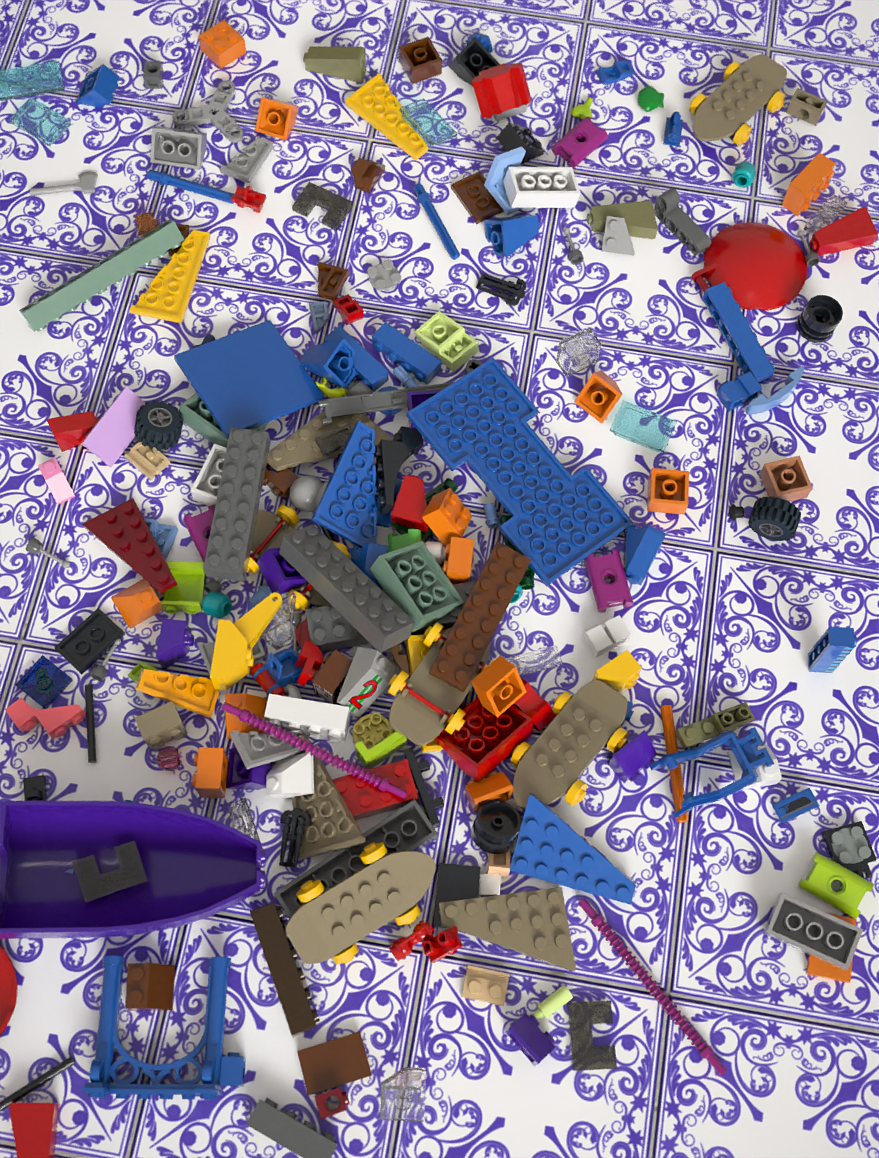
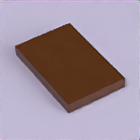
M480 171L451 184L452 191L476 225L485 219L504 212L484 186L486 179Z
M360 1031L297 1051L308 1096L372 1076Z

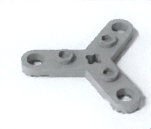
M223 80V82L219 83L208 105L192 107L186 110L180 109L175 111L172 116L174 124L178 127L212 123L233 143L240 142L244 136L243 129L226 113L235 94V85L230 80ZM225 87L231 88L229 90H223V88ZM180 116L185 117L184 120L182 119V121L177 118ZM233 132H238V133H239V134H237V136L235 135V137H234V135H233V136L231 135V133H233Z

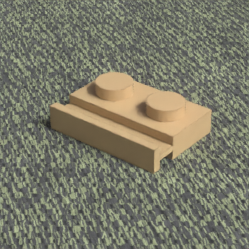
M138 442L130 449L131 451L128 454L124 455L150 481L170 464V460L160 451H157L155 447H153V450L149 449V446H143L142 442Z
M468 965L462 998L504 1006L510 974Z

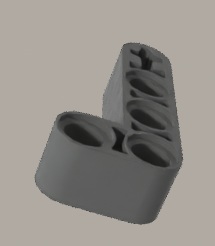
M670 188L657 197L654 207L655 216L691 253L698 255L711 245V240L678 206L680 195L676 189Z

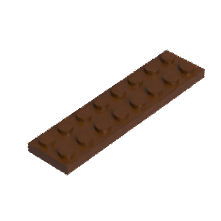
M497 541L436 657L429 674L464 693L531 559Z

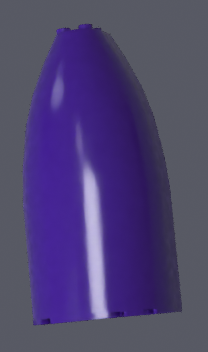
M0 801V939L128 936L177 928L205 919L236 905L259 892L260 889H264L265 871H261V868H264L265 849H261V842L232 827L181 809L120 801ZM74 868L73 874L65 872Z

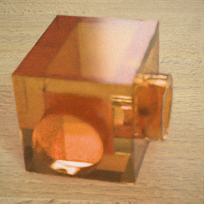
M152 212L135 215L140 237L159 226L158 219H154Z

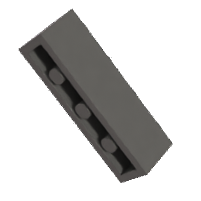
M266 1098L265 1101L259 1099L246 1125L302 1158H332L338 1146L334 1142L336 1137L325 1131L321 1135L315 1131L317 1126L306 1120L303 1124L295 1120L296 1114L287 1109L283 1113L277 1109L278 1104L269 1098Z

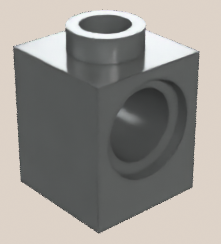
M145 61L143 79L146 88L162 89L164 79L162 62Z

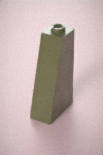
M310 46L308 52L303 57L307 71L357 83L363 82L367 71L365 47Z
M651 200L591 206L590 213L587 214V223L591 225L592 231L604 233L606 217L612 216L625 219L631 237L656 238L658 226Z

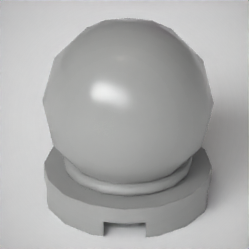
M305 475L299 477L290 487L289 496L291 503L302 512L315 511L329 481L323 484L315 476Z

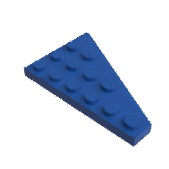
M360 421L356 422L311 520L357 547L363 548V544L366 543L376 544L377 507H375V430Z
M529 794L510 871L630 905L636 882L629 876H626L620 868L613 865L597 848L590 845L583 836L574 831L550 807L536 798L535 794Z

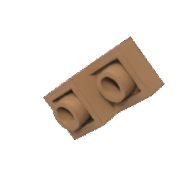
M401 643L391 647L390 652L399 669L409 674V661L406 654L401 655L402 649Z

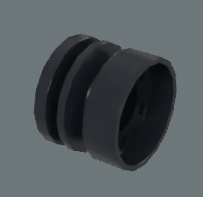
M827 295L812 297L797 320L796 325L800 335L813 343H822L828 340L842 320L843 310L837 300Z

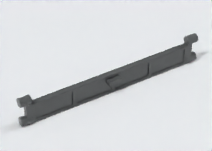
M454 382L318 401L319 408H324L326 418H322V425H332V418L407 408V392L443 390Z

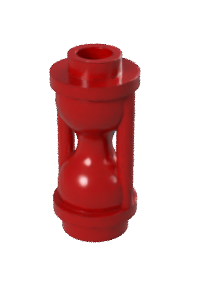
M421 920L414 927L411 935L407 938L401 937L396 941H392V945L388 948L397 961L405 960L406 956L411 953L414 945L418 942L423 943L426 940L432 939V933L435 931L428 921L424 923Z

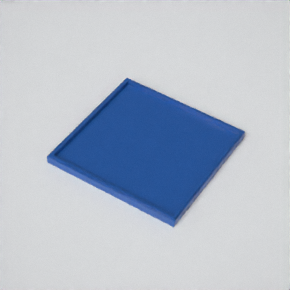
M270 320L174 355V360L227 438H229L230 428L250 430L324 400L321 390Z

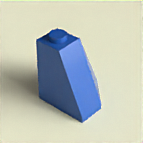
M521 215L484 220L485 237L495 247L493 251L496 256L507 257L539 233L537 215Z
M342 337L309 347L299 360L310 373L320 378H326L328 382L343 389L348 387L356 375L355 367H353L355 349Z
M628 525L624 535V571L630 583L642 585L661 548L666 533L649 525H643L642 528Z
M366 543L360 549L356 546L351 547V561L383 591L382 586L370 568L380 555L388 553V546Z

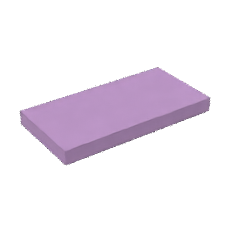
M124 387L81 444L109 467H112L135 437L136 414L140 406L145 405V402L128 387Z

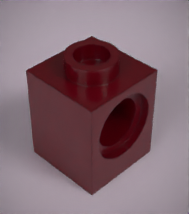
M340 1087L314 1096L322 1120L347 1111L346 1105L350 1104L347 1092H342ZM331 1096H336L339 1099V1106L333 1110L329 1109L327 1106L328 1099Z

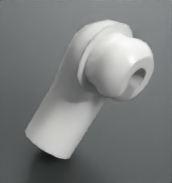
M289 684L284 688L289 697L302 699L300 691L296 686Z

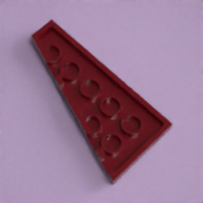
M134 498L82 524L86 530L90 531L160 594L178 585Z

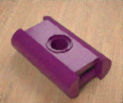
M585 117L552 146V152L555 156L560 155L569 163L568 167L575 168L607 140L608 134L605 129L600 130L591 122L590 117Z
M215 505L208 506V511L193 517L189 514L183 519L203 562H205L209 542L207 537L210 536Z
M612 550L611 554L594 557V554L587 556L584 561L598 612L603 613L606 612L607 608L623 605L624 609L632 606L633 600L619 551ZM604 579H610L613 583H607Z

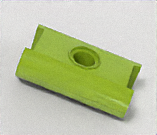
M816 852L811 858L814 864L805 880L801 878L798 887L856 919L861 912L857 908L866 891H872L874 883ZM838 879L841 886L839 890L833 891L831 889V882Z

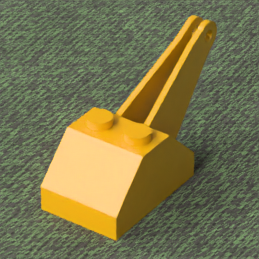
M271 593L234 623L231 620H218L210 673L215 689L228 690L249 674L250 667L254 666L255 659L254 655H252V648L283 604L282 596L279 593Z

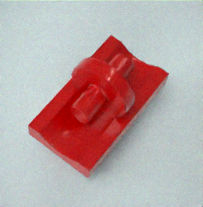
M237 186L231 202L236 203L238 207L252 208L253 212L260 213L267 197L265 194L253 191L251 186L246 188Z
M457 926L443 930L437 936L422 943L424 954L429 956L431 963H435L447 955H453L457 952V949L463 947L458 937Z

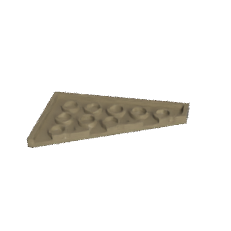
M322 411L270 450L267 463L276 471H280L288 467H298V464L306 462L316 463L328 458H338V455L342 454L349 436L358 421L375 430V446L379 444L381 439L393 441V438L364 413L332 418V425L323 426L322 418H326L325 411Z
M307 735L297 736L298 738L301 736L302 740L307 739L308 743L311 742ZM313 755L314 793L292 797L293 809L300 808L303 812H308L312 819L311 826L303 825L305 829L304 834H302L298 858L300 860L366 842L362 831L320 757L316 758V755Z
M562 887L438 903L441 926L447 928L457 926L458 932L463 934L466 933L491 944L500 945L508 950H514L536 960H542L553 966L556 965L567 969L570 972L576 971Z

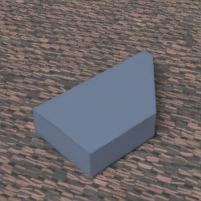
M326 301L309 304L315 334H318L330 319Z

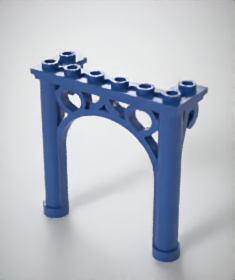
M103 956L102 966H104L96 1053L90 1067L91 1083H85V1086L81 1088V1092L88 1093V1097L107 1099V1094H116L115 1099H129V1094H138L137 1099H151V1095H160V1099H173V1095H182L184 1100H195V1095H200V1099L217 1100L218 1095L224 1096L222 1086L219 1085L221 1058L223 1056L228 968L231 967V958L210 957L205 1028L198 1045L191 1053L178 1061L154 1065L141 1062L132 1057L120 1041L118 1022L125 957ZM115 1045L122 1058L112 1065ZM205 1047V1059L202 1065L195 1057ZM129 1062L134 1067V1075L130 1079H120L117 1076V1069L120 1065ZM189 1062L197 1066L198 1076L195 1079H182L180 1072L183 1066ZM140 1068L144 1069L142 1073L150 1077L152 1084H133L140 1077ZM172 1069H175V1078L181 1085H163L162 1080L168 1074H173ZM153 1071H161V1072H159V1074L156 1075V1073L153 1072ZM111 1077L117 1084H111Z

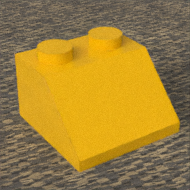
M626 650L595 672L593 680H600L617 691H622L625 688L630 689L637 683L636 680L640 677L639 674L642 667L631 653Z

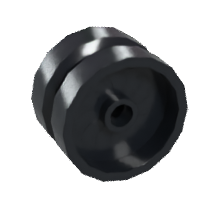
M490 800L483 803L479 807L471 828V836L474 843L481 850L490 854L507 852L513 846L522 824L521 816L517 809L508 802Z

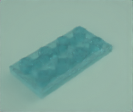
M59 61L0 70V101L65 90Z

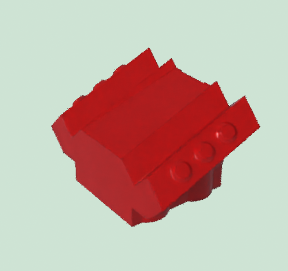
M503 63L479 72V76H476L472 81L482 118H491L493 114H502L504 111L519 108L521 104H529L532 100L522 63L510 65Z

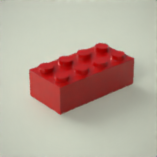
M407 759L368 769L371 774L375 773L377 777L380 775L381 779L387 778L390 780L389 783L408 791L405 799L387 790L381 791L378 789L379 786L374 787V784H368L369 781L367 780L363 782V778L358 779L357 775L353 777L350 774L332 779L355 821L402 808L414 799L418 803V795Z

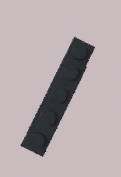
M401 426L398 432L394 434L393 441L381 439L379 444L375 446L374 457H376V473L378 477L376 489L379 490L377 504L380 506V514H388L394 505L395 481L402 464L411 455L418 454L423 446V436L416 428Z

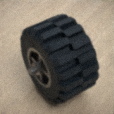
M153 400L152 403L146 402L145 405L140 406V409L137 411L134 434L137 436V440L142 442L143 446H149V449L153 450V447H155L157 451H161V449L168 450L169 447H174L181 437L183 427L182 414L178 412L176 406L172 407L171 403L167 404L164 403L165 401L157 402V400Z
M770 496L762 497L755 501L748 524L752 531L764 538L775 541H788L794 538L801 512L799 508L787 500Z

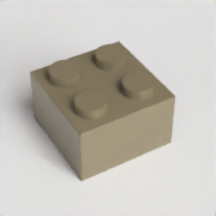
M173 701L135 717L141 735L150 750L160 749L165 746V743L172 740L178 741L188 734Z

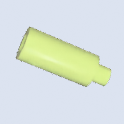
M563 985L536 1006L538 1010L532 1015L537 1020L542 1017L547 1019L570 1001L573 996L567 987Z

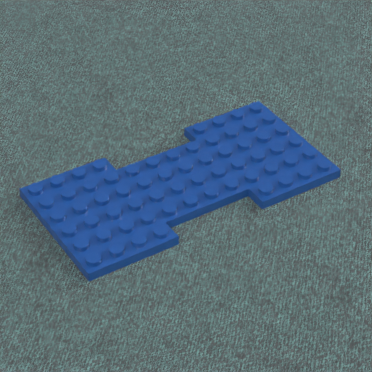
M491 358L407 412L406 416L451 471L467 462L512 516L511 519L500 525L499 530L518 553L531 559L529 566L547 587L585 560L587 556L593 554L624 532L628 525H632L634 522L587 467L571 476L527 424V421L538 415V409L494 358Z

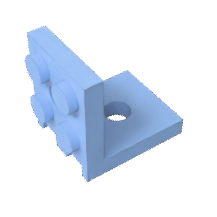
M522 146L495 156L484 184L507 215L523 209L511 208L503 183L508 167H520L526 152Z

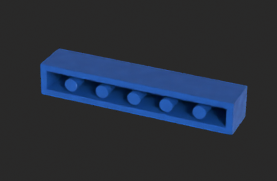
M725 282L706 289L702 299L743 373L751 372L758 383L769 380L775 372L774 366L768 360L765 349L760 346L756 333L751 330L748 319L742 314L739 303L733 298L731 289L727 287Z

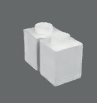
M620 615L614 618L610 616L603 621V625L590 626L586 630L584 640L596 658L628 642L631 633Z

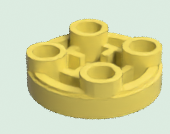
M379 713L367 714L361 717L353 726L355 744L362 741L368 750L393 734L389 721Z

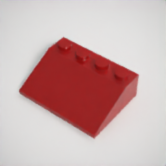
M477 697L463 709L466 712L462 718L465 722L460 730L455 729L452 735L445 731L449 724L447 723L435 740L463 772L479 783L506 759L516 746L525 742L533 734V719L513 705L497 718L482 706Z

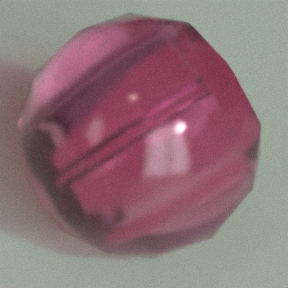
M174 746L163 747L157 755L158 766L165 771L178 769L180 766L178 749Z

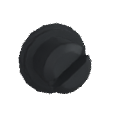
M732 504L729 508L730 518L733 521L736 518H742L744 516V508L742 506L736 507L735 504Z

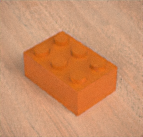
M819 152L790 183L782 206L797 216L802 211L806 212L811 202H815L820 196V192L822 190L825 191L830 185L829 180L835 173L833 170L836 163Z

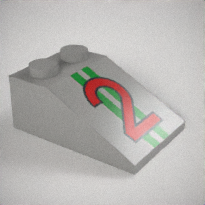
M358 647L336 702L341 706L349 707L350 713L356 718H360L389 686L396 667L378 650Z

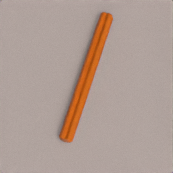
M664 705L661 707V716L667 754L679 751L672 706ZM677 763V768L669 770L675 812L682 809L681 803L684 801L682 796L685 794L680 763ZM688 812L676 818L677 822H687L689 819Z

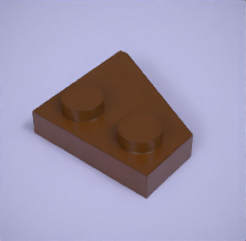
M318 262L319 297L334 301L350 275L349 270Z

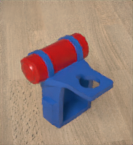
M292 648L283 649L274 655L269 653L265 664L261 662L251 668L250 674L254 681L264 690L267 697H269V694L285 696L286 691L284 688L298 681L302 668L295 666L299 655Z

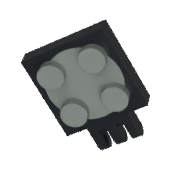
M862 821L822 832L832 861L863 878L862 871H864L867 879L872 878L868 863L875 862L877 859Z

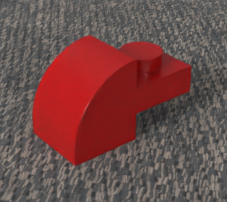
M349 294L333 301L334 307L342 316V321L345 325L364 318L363 309Z
M305 640L295 665L302 668L297 684L305 686L308 679L312 680L314 672L317 669L320 670L323 663L321 650L317 645L308 640Z

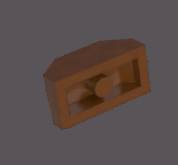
M358 158L351 169L355 179V188L370 194L384 173L385 165L372 160Z

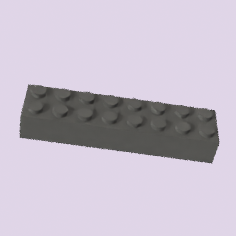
M230 428L203 567L207 577L244 582L246 580L271 443L269 433L266 431Z
M312 524L283 536L279 554L380 653L409 639L415 621L315 525Z
M415 799L363 833L366 842L339 849L276 891L274 895L288 918L290 919L291 915L304 904L299 901L296 895L304 883L311 880H321L325 887L324 891L369 865L363 864L359 857L367 845L383 842L387 848V853L385 854L387 855L398 851H420L438 839L437 831Z

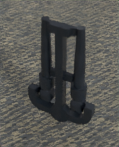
M482 274L476 289L500 297L506 301L507 305L515 306L525 297L526 282L518 278L517 283L514 284L512 281H505ZM481 284L497 288L499 291L481 287ZM502 291H505V292H508V293H511V294L516 295V297H517L516 300H515V296H513V295L508 296L507 293H504V292L502 293Z
M294 808L292 811L286 810L281 815L280 823L284 824V826L282 827L283 836L279 866L297 868L302 834H304L305 829L303 825L311 826L312 820L311 815L308 812H303L300 808ZM292 817H293L291 835H288V833H290V829H291V827H289V825L291 824V822H292ZM290 839L287 862H284L287 840Z

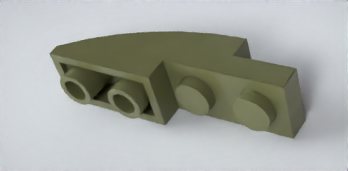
M744 702L714 713L706 719L678 728L675 733L683 749H687L695 745L699 746L726 731L732 732L754 721L755 717L748 704Z

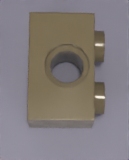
M797 88L790 100L786 113L816 126L824 113L828 101Z

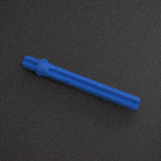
M149 170L147 173L149 180L159 182L160 185L166 184L234 204L231 202L234 193L166 174L164 171Z
M417 183L413 186L417 195V201L423 206L450 258L456 260L460 257L459 251L433 206L430 194L425 191L423 185Z

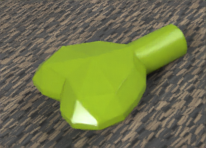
M588 97L584 104L574 107L571 111L572 116L582 120L585 117L592 118V111L589 107L593 103V99Z

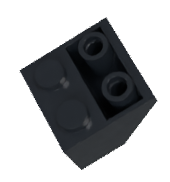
M509 122L496 137L507 152L521 146L526 152L522 159V164L545 152L541 147L542 143L532 136L533 132L528 127L524 128L519 124L515 125Z

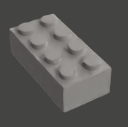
M780 893L763 934L839 969L848 970L863 929L784 893Z

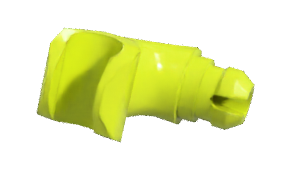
M322 378V384H319L317 381L315 382L326 397L339 398L347 395V389L341 387L330 389L327 386L326 378Z

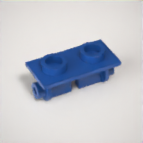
M677 111L673 112L671 117L666 119L663 144L680 147L683 119H681V115Z

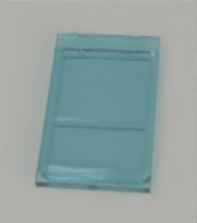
M29 98L8 119L11 124L48 146H51L71 126V122L66 120L64 116L33 98Z
M425 99L413 102L399 109L403 119L430 146L449 140L458 134Z
M623 400L609 431L613 432L616 436L656 452L661 451L664 453L675 430L677 421Z

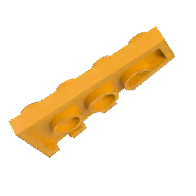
M147 669L141 671L136 686L138 691L167 702L173 701L177 706L208 718L212 717L220 690L214 688L212 680L205 677L197 678L183 674L175 675L169 672Z

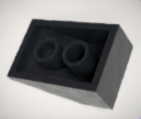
M474 37L448 66L460 79L473 86L472 81L476 76H479V72L500 64Z

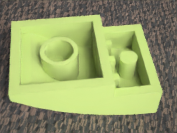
M440 311L414 332L422 344L453 372L479 351L478 341L466 334L464 327Z

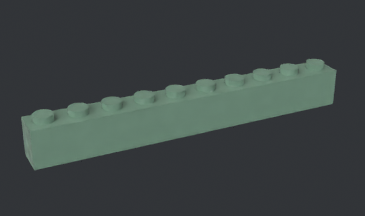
M169 219L19 311L34 332L36 330L41 331L47 327L46 324L49 322H56L61 319L62 314L76 310L77 305L80 303H87L95 294L104 293L108 286L120 283L122 281L121 278L126 275L131 276L137 272L136 269L139 267L148 266L152 263V259L164 256L170 248L175 249L181 245L180 242L184 241V238L176 223Z

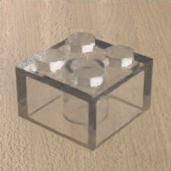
M591 328L580 330L574 336L566 337L559 342L556 363L566 378L597 363L601 342Z

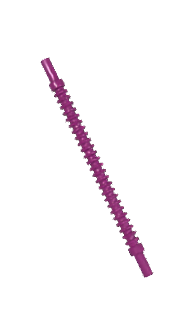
M224 702L221 709L239 717L240 721L248 722V725L253 724L254 728L258 726L259 730L264 729V733L268 731L269 735L274 734V738L278 736L279 740L284 739L285 743L290 742V746L294 744L295 748L300 747L301 751L304 749L305 753L310 752L311 756L316 755V758L320 757L321 761L326 760L327 764L331 762V765H336L337 769L341 767L342 771L347 770V774L353 773V777L357 775L358 779L363 778V782L367 780L369 781L368 784L373 783L374 787L379 786L378 789L381 791L387 790L405 799L408 791L389 783V779H381L380 775L377 777L375 773L371 774L370 770L365 771L364 767L361 769L359 765L355 766L354 762L344 761V757L339 758L338 754L334 756L333 752L328 753V749L324 751L323 747L318 748L317 744L312 745V741L308 743L307 739L302 740L301 736L298 738L297 734L292 735L291 731L286 732L287 730H282L281 726L271 725V721L266 722L265 718L261 720L260 716L255 717V713L251 714L247 709L241 710L227 702Z
M585 898L582 899L578 904L591 918L593 926L598 927V931H602V936H606V941H610V946L613 945L615 947L614 951L617 950L619 952L618 956H622V961L625 960L626 965H630V970H634V975L639 976L638 980L643 981L642 985L647 986L646 990L649 989L651 991L650 995L653 994L655 996L654 1000L658 999V1005H663L662 1009L667 1010L666 1014L671 1015L670 1019H674L676 1021L675 1025L678 1024L680 1026L679 1030L682 1029L684 1031L683 1035L688 1036L687 1040H692L691 1045H696L695 1049L700 1051V1056L703 1059L706 1058L718 1074L722 1076L727 1070L712 1053L713 1049L711 1046L706 1045L705 1040H701L702 1036H698V1031L693 1030L694 1026L688 1024L689 1020L686 1021L684 1019L685 1015L682 1016L680 1014L681 1010L677 1011V1005H672L673 1001L668 1000L669 996L664 995L665 991L660 990L661 986L656 985V980L653 981L652 976H648V971H644V966L639 965L640 961L635 960L636 956L631 955L632 951L629 952L627 950L628 946L624 947V942L619 941L620 937L615 936L616 932L611 931L612 927L607 926L608 922H604V917L601 914H597Z

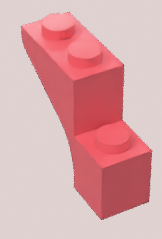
M22 697L5 709L22 733L32 730L40 722L52 739L64 735L68 728L79 724L86 716L85 712L77 704L40 710L29 706Z

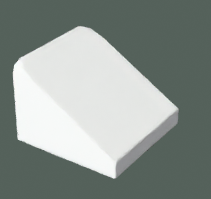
M480 874L478 895H500L501 874Z

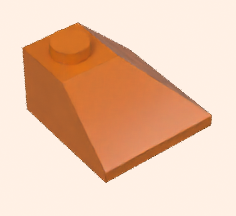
M261 97L255 131L287 140L296 123L299 106L285 101Z
M598 371L592 374L574 402L602 424L623 393L612 378L603 371Z
M145 579L111 597L130 629L163 610L159 598Z
M247 693L225 694V702L241 710L247 709L251 714L255 713V717L260 716L261 720L264 719L267 698ZM225 711L227 739H232L230 736L232 730L239 731L240 733L257 731L258 734H268V731L264 733V729L259 730L258 726L254 728L253 724L248 725V722L244 723L239 720V717Z

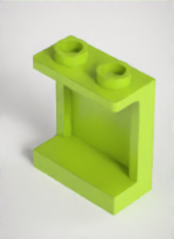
M166 561L178 585L164 592V599L161 601L163 611L171 614L177 612H185L187 614L202 612V599L204 597L206 574L203 570L204 562Z
M392 728L393 734L369 750L362 741L355 744L356 757L366 770L374 768L406 746L407 738Z

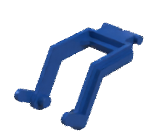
M755 727L748 730L749 735L740 739L736 733L726 731L696 748L667 754L650 766L651 771L661 766H667L669 770H673L678 767L677 763L696 759L725 744L730 746L743 771L741 779L719 790L693 796L692 792L684 794L682 796L684 801L681 803L682 809L673 814L674 818L684 815L695 807L719 801L755 783L757 777H759L755 769L764 764L766 767L774 764L766 748L758 750L757 747L762 745L763 741Z

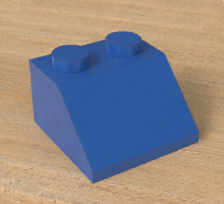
M102 64L85 76L76 103L102 108L106 104L109 105L114 98L112 96L113 92L118 87L117 81L119 76Z

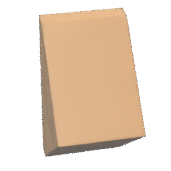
M510 849L501 854L489 853L487 874H501V877H508L510 872Z

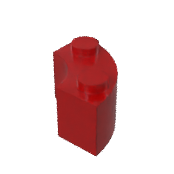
M521 678L527 692L512 705L532 718L533 728L540 732L556 715L549 703L536 693L529 682Z

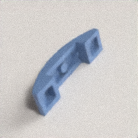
M801 366L792 372L785 382L786 386L768 399L763 394L749 403L745 413L747 415L758 414L780 405L793 393L805 368Z

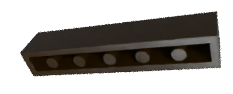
M273 902L250 911L292 1037L318 1028L316 1022L320 1021L316 1008L311 1009L309 1001L313 999L309 988L304 989L302 980H305L302 968H297L295 960L298 959L294 946L290 948L289 937L285 932V927L282 925L281 919H284L281 907H276Z

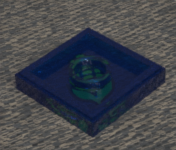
M42 655L15 685L42 708L47 709L73 679Z

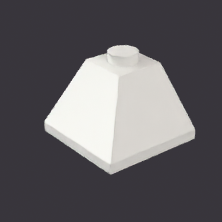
M768 745L758 746L757 748L758 750L766 748L774 764L770 767H766L764 764L756 768L755 771L759 776L756 782L743 789L776 785L782 779L778 760ZM730 750L728 754L734 779L737 781L741 779L743 771L734 753Z
M310 752L278 760L266 775V796L284 799L314 793L313 756L310 755Z

